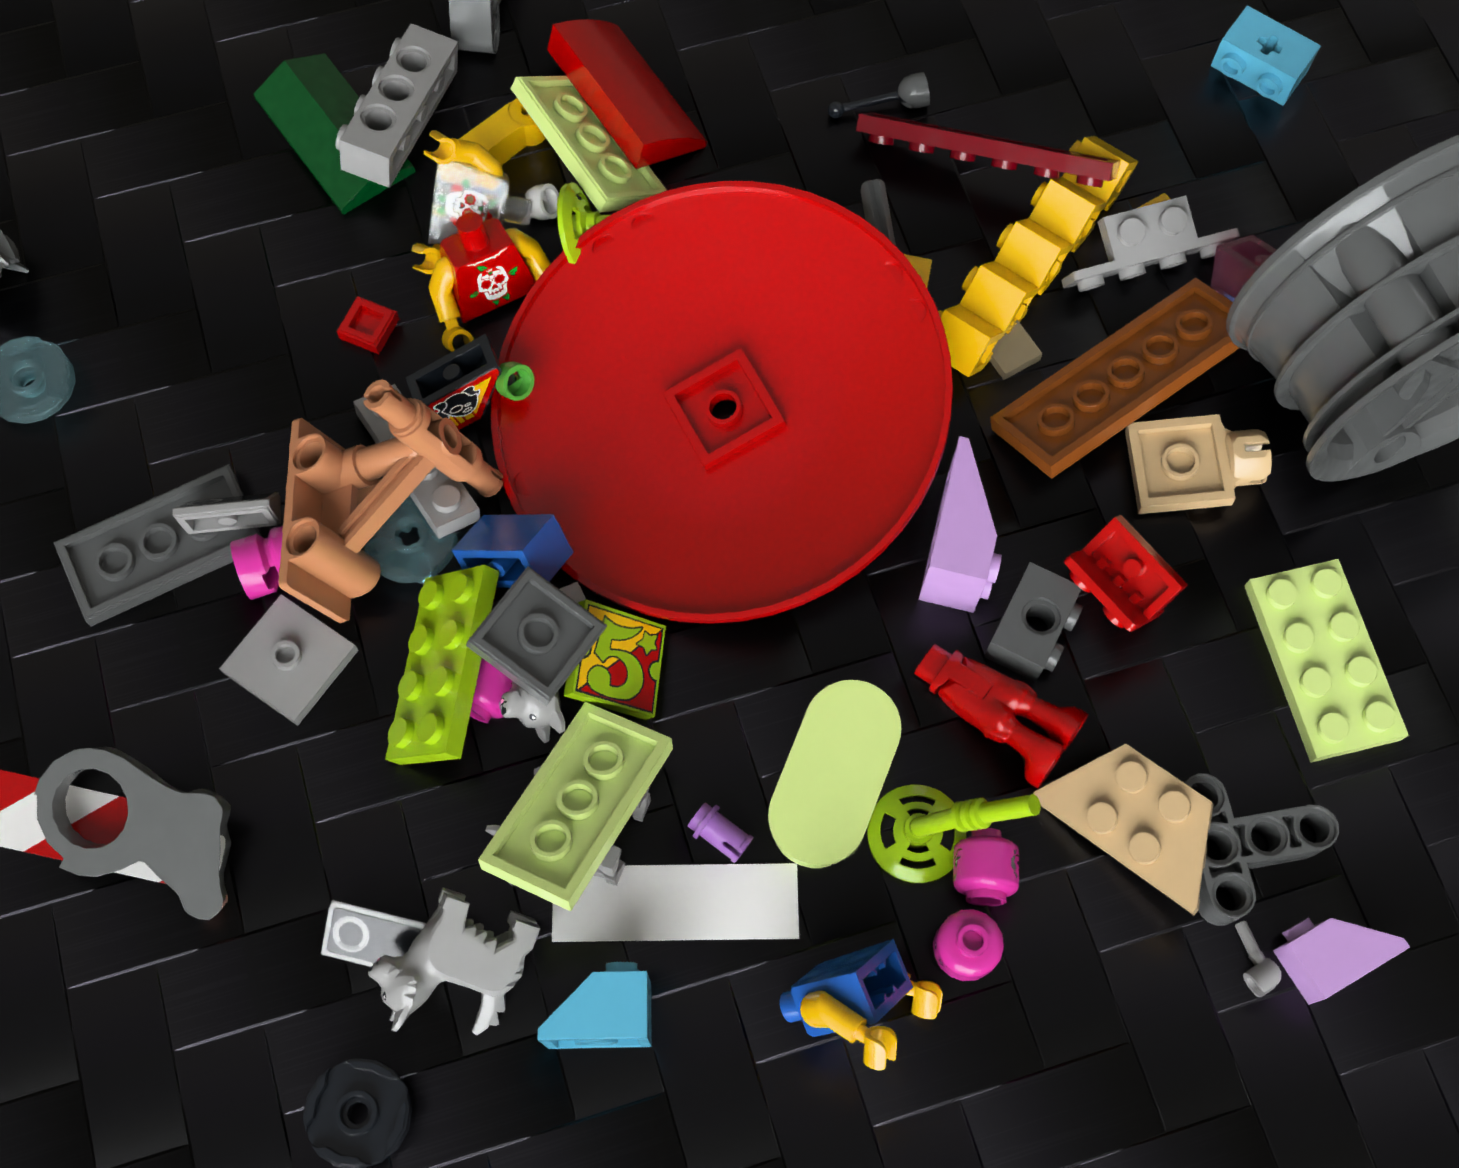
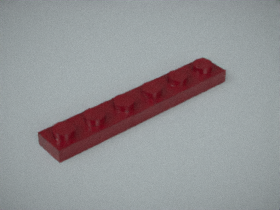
M873 112L860 113L856 128L858 132L869 134V142L893 145L894 139L910 142L909 150L933 154L935 147L951 150L950 158L975 162L976 155L992 158L991 166L1008 170H1017L1018 163L1034 166V175L1059 179L1060 172L1077 175L1076 183L1092 187H1102L1104 181L1117 179L1121 162L1120 160Z

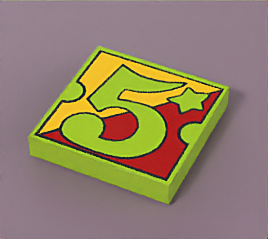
M586 599L578 602L579 605L605 623L607 627L566 680L564 696L644 720L654 718L666 626Z

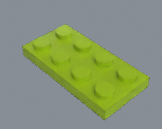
M480 565L425 578L418 597L419 609L415 627L408 642L409 654L405 672L398 686L399 699L395 717L388 731L389 744L385 760L399 765L461 759L482 659L469 649L466 643L492 611L500 571L487 565Z

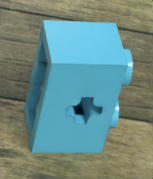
M1247 5L1222 38L1211 66L1221 71L1227 77L1233 78L1257 91L1263 97L1284 106L1308 72L1321 45Z

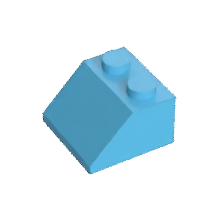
M634 962L606 963V972H592L538 1028L537 1040L548 1049L652 1047L651 981L648 972L638 970L637 963Z

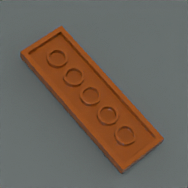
M1194 278L991 416L992 430L1051 479L1238 350L1239 347L1232 342L1226 330V319L1233 302L1199 279Z

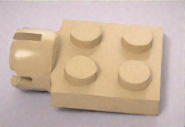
M1220 414L1133 422L1125 429L1138 514L1232 506L1236 499L1234 488L1237 486L1263 484L1267 481V476L1271 474L1272 452L1271 450H1262V445L1270 444L1266 433L1259 429L1239 431L1225 429L1221 422Z

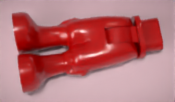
M937 644L932 646L914 673L931 685L929 688L930 692L933 694L938 692L939 697L951 710L979 729L986 738L999 743H1007L1017 750L1025 759V779L1037 789L1048 778L1063 751H1066L1089 715L1075 706L1058 707L1038 698L1036 692L1025 682L1014 680L985 664L963 657V653L958 650L951 654ZM1015 716L1026 717L1041 727L1049 738L1021 724Z

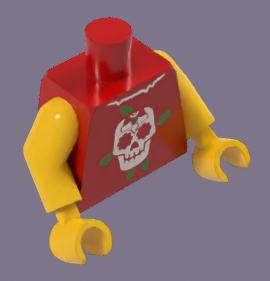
M469 212L460 216L456 221L458 233L443 239L439 244L441 258L435 264L428 286L439 322H444L446 330L442 335V343L450 352L455 351L452 342L458 334L463 335L465 344L474 340L467 330L459 326L458 317H460L462 323H465L527 295L545 269L551 264L540 244L535 239L517 228L505 230L497 218H491L483 222L482 216L475 212Z

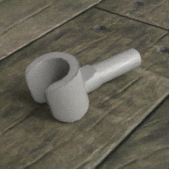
M1242 921L1236 924L1235 928L1249 955V959L1254 965L1243 973V978L1254 995L1263 997L1279 984L1281 970L1274 961L1265 958L1247 921Z

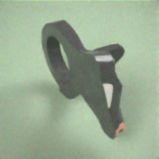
M107 746L73 750L54 760L39 779L34 795H37V820L47 843L64 858L59 868L78 876L98 877L122 870L141 861L177 893L184 910L197 919H212L228 902L224 871L231 847L227 827L231 805L222 795H218L210 789L202 788L190 792L180 791L169 785L135 758L117 748ZM86 769H96L109 774L121 785L127 798L128 817L124 829L113 842L108 844H97L84 839L73 829L66 814L65 799L69 785L80 772Z

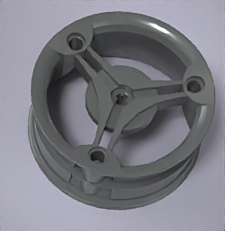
M1459 135L1429 147L1377 175L1307 223L1255 271L1242 287L1229 309L1226 319V330L1232 342L1237 347L1248 350L1249 354L1255 360L1261 362L1276 379L1274 395L1278 403L1288 409L1300 410L1308 421L1309 425L1303 436L1304 447L1309 453L1306 467L1310 475L1316 480L1333 482L1372 474L1459 438Z

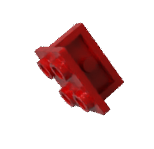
M1122 515L1114 517L1082 550L1070 554L1063 561L1071 570L1069 574L1073 582L1083 591L1091 592L1104 605L1103 612L1114 625L1119 628H1125L1129 632L1158 618L1165 611L1164 607L1188 586Z

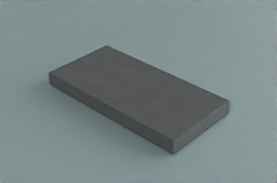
M229 464L54 542L83 617L91 627L233 562L230 549L232 541L256 533L263 537L259 527L188 534L172 515L173 508L188 501L244 496L234 471Z

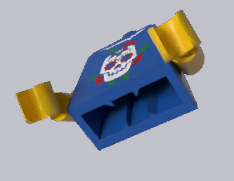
M891 939L818 964L793 984L790 991L781 994L780 1009L788 1022L793 1023L802 1020L807 1034L812 1037L836 1032L851 1043H854L856 1040L864 1043L863 1063L871 1069L884 1070L887 1058L892 1061L896 1060V1034L889 1027L873 1026L868 1028L867 1026L876 1024L905 995L913 996L911 1012L914 1015L924 1019H935L937 1013L941 1010L943 993L940 986L935 982H914L910 980L911 974L907 973L895 941Z

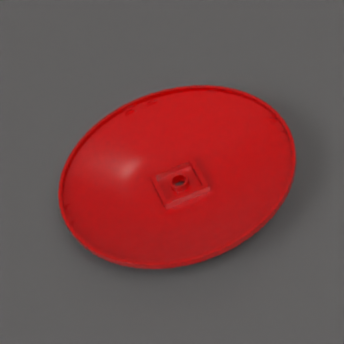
M718 181L693 184L667 190L639 200L611 214L579 237L575 248H581V253L575 264L568 262L563 250L545 269L526 295L514 316L498 359L500 365L513 361L524 364L532 370L535 381L529 396L520 401H513L503 397L496 388L494 389L491 398V431L494 454L498 469L503 474V478H501L503 486L516 514H554L573 550V554L563 564L561 569L593 593L621 607L648 616L678 622L708 624L741 622L775 615L804 605L831 592L861 572L882 554L903 531L921 505L936 476L947 442L953 399L951 356L944 326L935 302L922 278L905 255L882 232L861 216L836 202L811 192L780 184L757 181ZM730 400L736 403V410L729 418L717 419L712 415L713 408L720 401Z

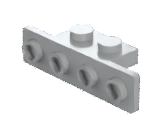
M1186 195L1106 216L1098 221L1109 262L1072 272L1061 280L1063 288L1077 285L1079 292H1083L1104 285L1105 277L1118 274L1120 281L1145 274V267L1159 263L1161 270L1181 265L1187 262L1186 256L1200 252L1201 259L1209 258L1228 251L1226 244L1240 237L1238 228H1233L1198 238Z

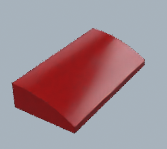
M593 19L572 20L553 24L547 51L636 169L706 147V139L618 25Z

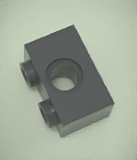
M1029 562L984 658L1034 682L1037 681L1043 669L1052 672L1065 647L1057 643L1063 628L1072 631L1084 607L1076 602L1081 589L1074 582ZM1037 617L1043 620L1048 630L1039 632L1032 629L1028 625L1026 618Z

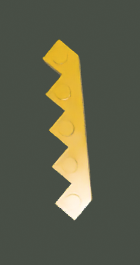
M1096 136L1084 137L1082 142L1077 140L1072 145L1069 151L1120 160L1117 179L1104 181L1102 187H1092L1076 183L1077 175L1064 173L1059 179L1052 178L1049 183L1044 181L1038 187L1031 200V205L1034 206V209L1029 218L1016 221L1014 225L1010 223L1004 229L997 241L996 246L1000 248V251L995 260L982 264L980 267L975 266L963 282L962 290L966 293L961 302L956 306L945 309L944 312L942 310L938 311L945 329L951 356V367L967 377L983 370L991 360L992 350L998 340L1005 333H1010L1017 324L1015 323L1016 320L1021 322L1027 314V308L1036 294H1043L1060 272L1061 265L1070 251L1076 252L1093 230L1094 223L1101 211H1108L1114 204L1139 161Z

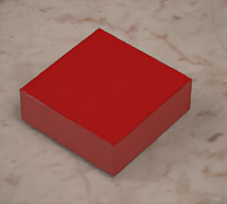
M357 296L336 332L341 340L379 355L398 323L399 316L395 310Z

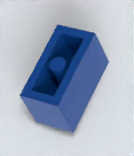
M554 514L483 515L451 550L462 570L487 565L500 571L496 588H511L527 566L547 581H550L573 554V550Z

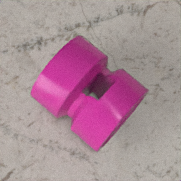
M283 525L272 528L267 538H263L256 533L230 543L231 554L244 591L251 600L277 592Z

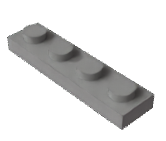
M395 384L391 385L395 390H397L401 394V392ZM365 397L353 401L356 414L376 444L394 438L390 432L388 422L364 405L363 401L367 400ZM435 467L410 494L438 539L473 524L481 518L479 507L462 482L451 480Z

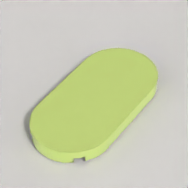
M860 680L838 681L817 693L807 708L771 798L768 811L769 827L776 845L783 855L801 866L823 868L839 863L852 855L862 842L901 738V719L898 709L892 699L877 686Z

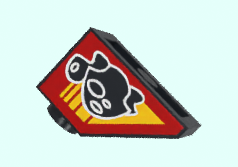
M485 333L405 378L412 398L421 400L442 418L451 419L458 430H461L483 418L496 387V380L501 375L502 369L491 341Z

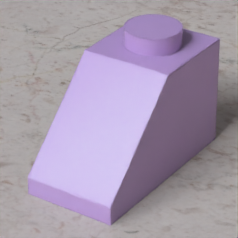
M1306 918L1282 933L1287 942L1274 949L1273 952L1309 1005L1327 999L1407 950L1410 946L1402 937L1334 918H1329L1316 925L1312 923L1310 918Z

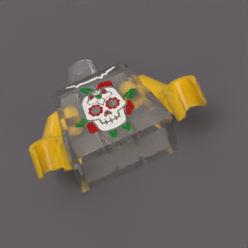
M432 130L429 136L440 142L438 149L434 152L424 150V155L437 163L428 233V243H433L434 245L430 247L422 243H416L412 246L413 252L426 255L422 264L413 265V269L425 274L433 273L436 262L441 258L439 244L443 239L458 233L456 221L463 214L469 212L478 213L482 216L483 222L491 218H497L502 226L504 222L529 226L532 212L531 199L508 196V174L503 172L502 164L485 148L476 142L448 138L437 130Z

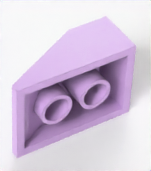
M959 436L947 474L918 600L974 613L979 599L988 600L992 583L996 582L1002 555L994 553L997 533L969 438Z

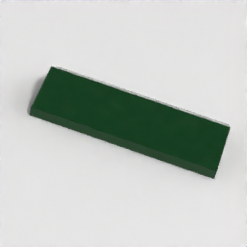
M325 53L284 60L253 95L344 215L388 189V187L341 170L340 150L336 149L335 146L336 138L343 124L349 125L352 120L359 96ZM408 158L391 186L416 172Z

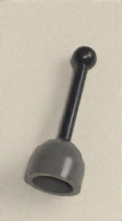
M924 72L910 74L902 79L898 90L895 92L843 104L839 101H833L828 106V114L832 118H839L847 111L899 100L902 105L909 109L926 107L930 105L928 82Z

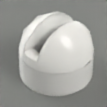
M552 184L535 185L527 190L525 194L527 200L524 201L523 208L534 219H554L557 217L559 193Z

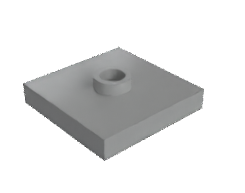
M281 594L219 669L226 676L298 726L358 652V649L353 643Z

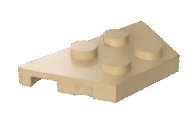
M1127 744L1034 791L1033 794L1039 798L1040 805L1192 915L1197 913L1200 904L1199 895L1203 868H1205L1208 831L1213 811L1212 801Z

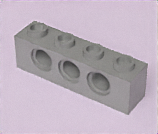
M410 24L402 39L397 37L394 40L386 65L377 68L368 94H362L359 97L352 120L349 125L343 124L337 134L335 146L336 149L340 150L341 170L390 188L457 73L458 41L414 24Z

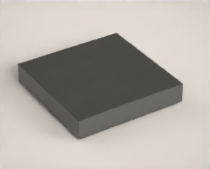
M527 566L469 638L466 646L547 706L604 632L607 625Z

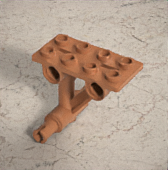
M383 379L373 382L366 389L363 397L367 400H364L363 403L369 410L374 411L388 422L390 432L394 438L368 447L361 444L345 449L303 418L293 420L291 426L279 587L338 623L350 620L351 599L370 592L380 578V563L377 559L363 551L362 548L434 467L453 481L467 482L484 497H491L497 494L503 486V481L499 480L503 478V474L483 460L480 448L463 435L451 419L442 418L419 399L405 398L389 382Z

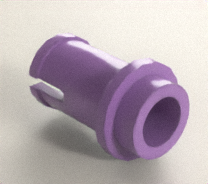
M705 802L688 824V827L694 831L692 837L697 839L701 836L735 864L754 837L748 835L718 812L720 807L717 804L712 808Z

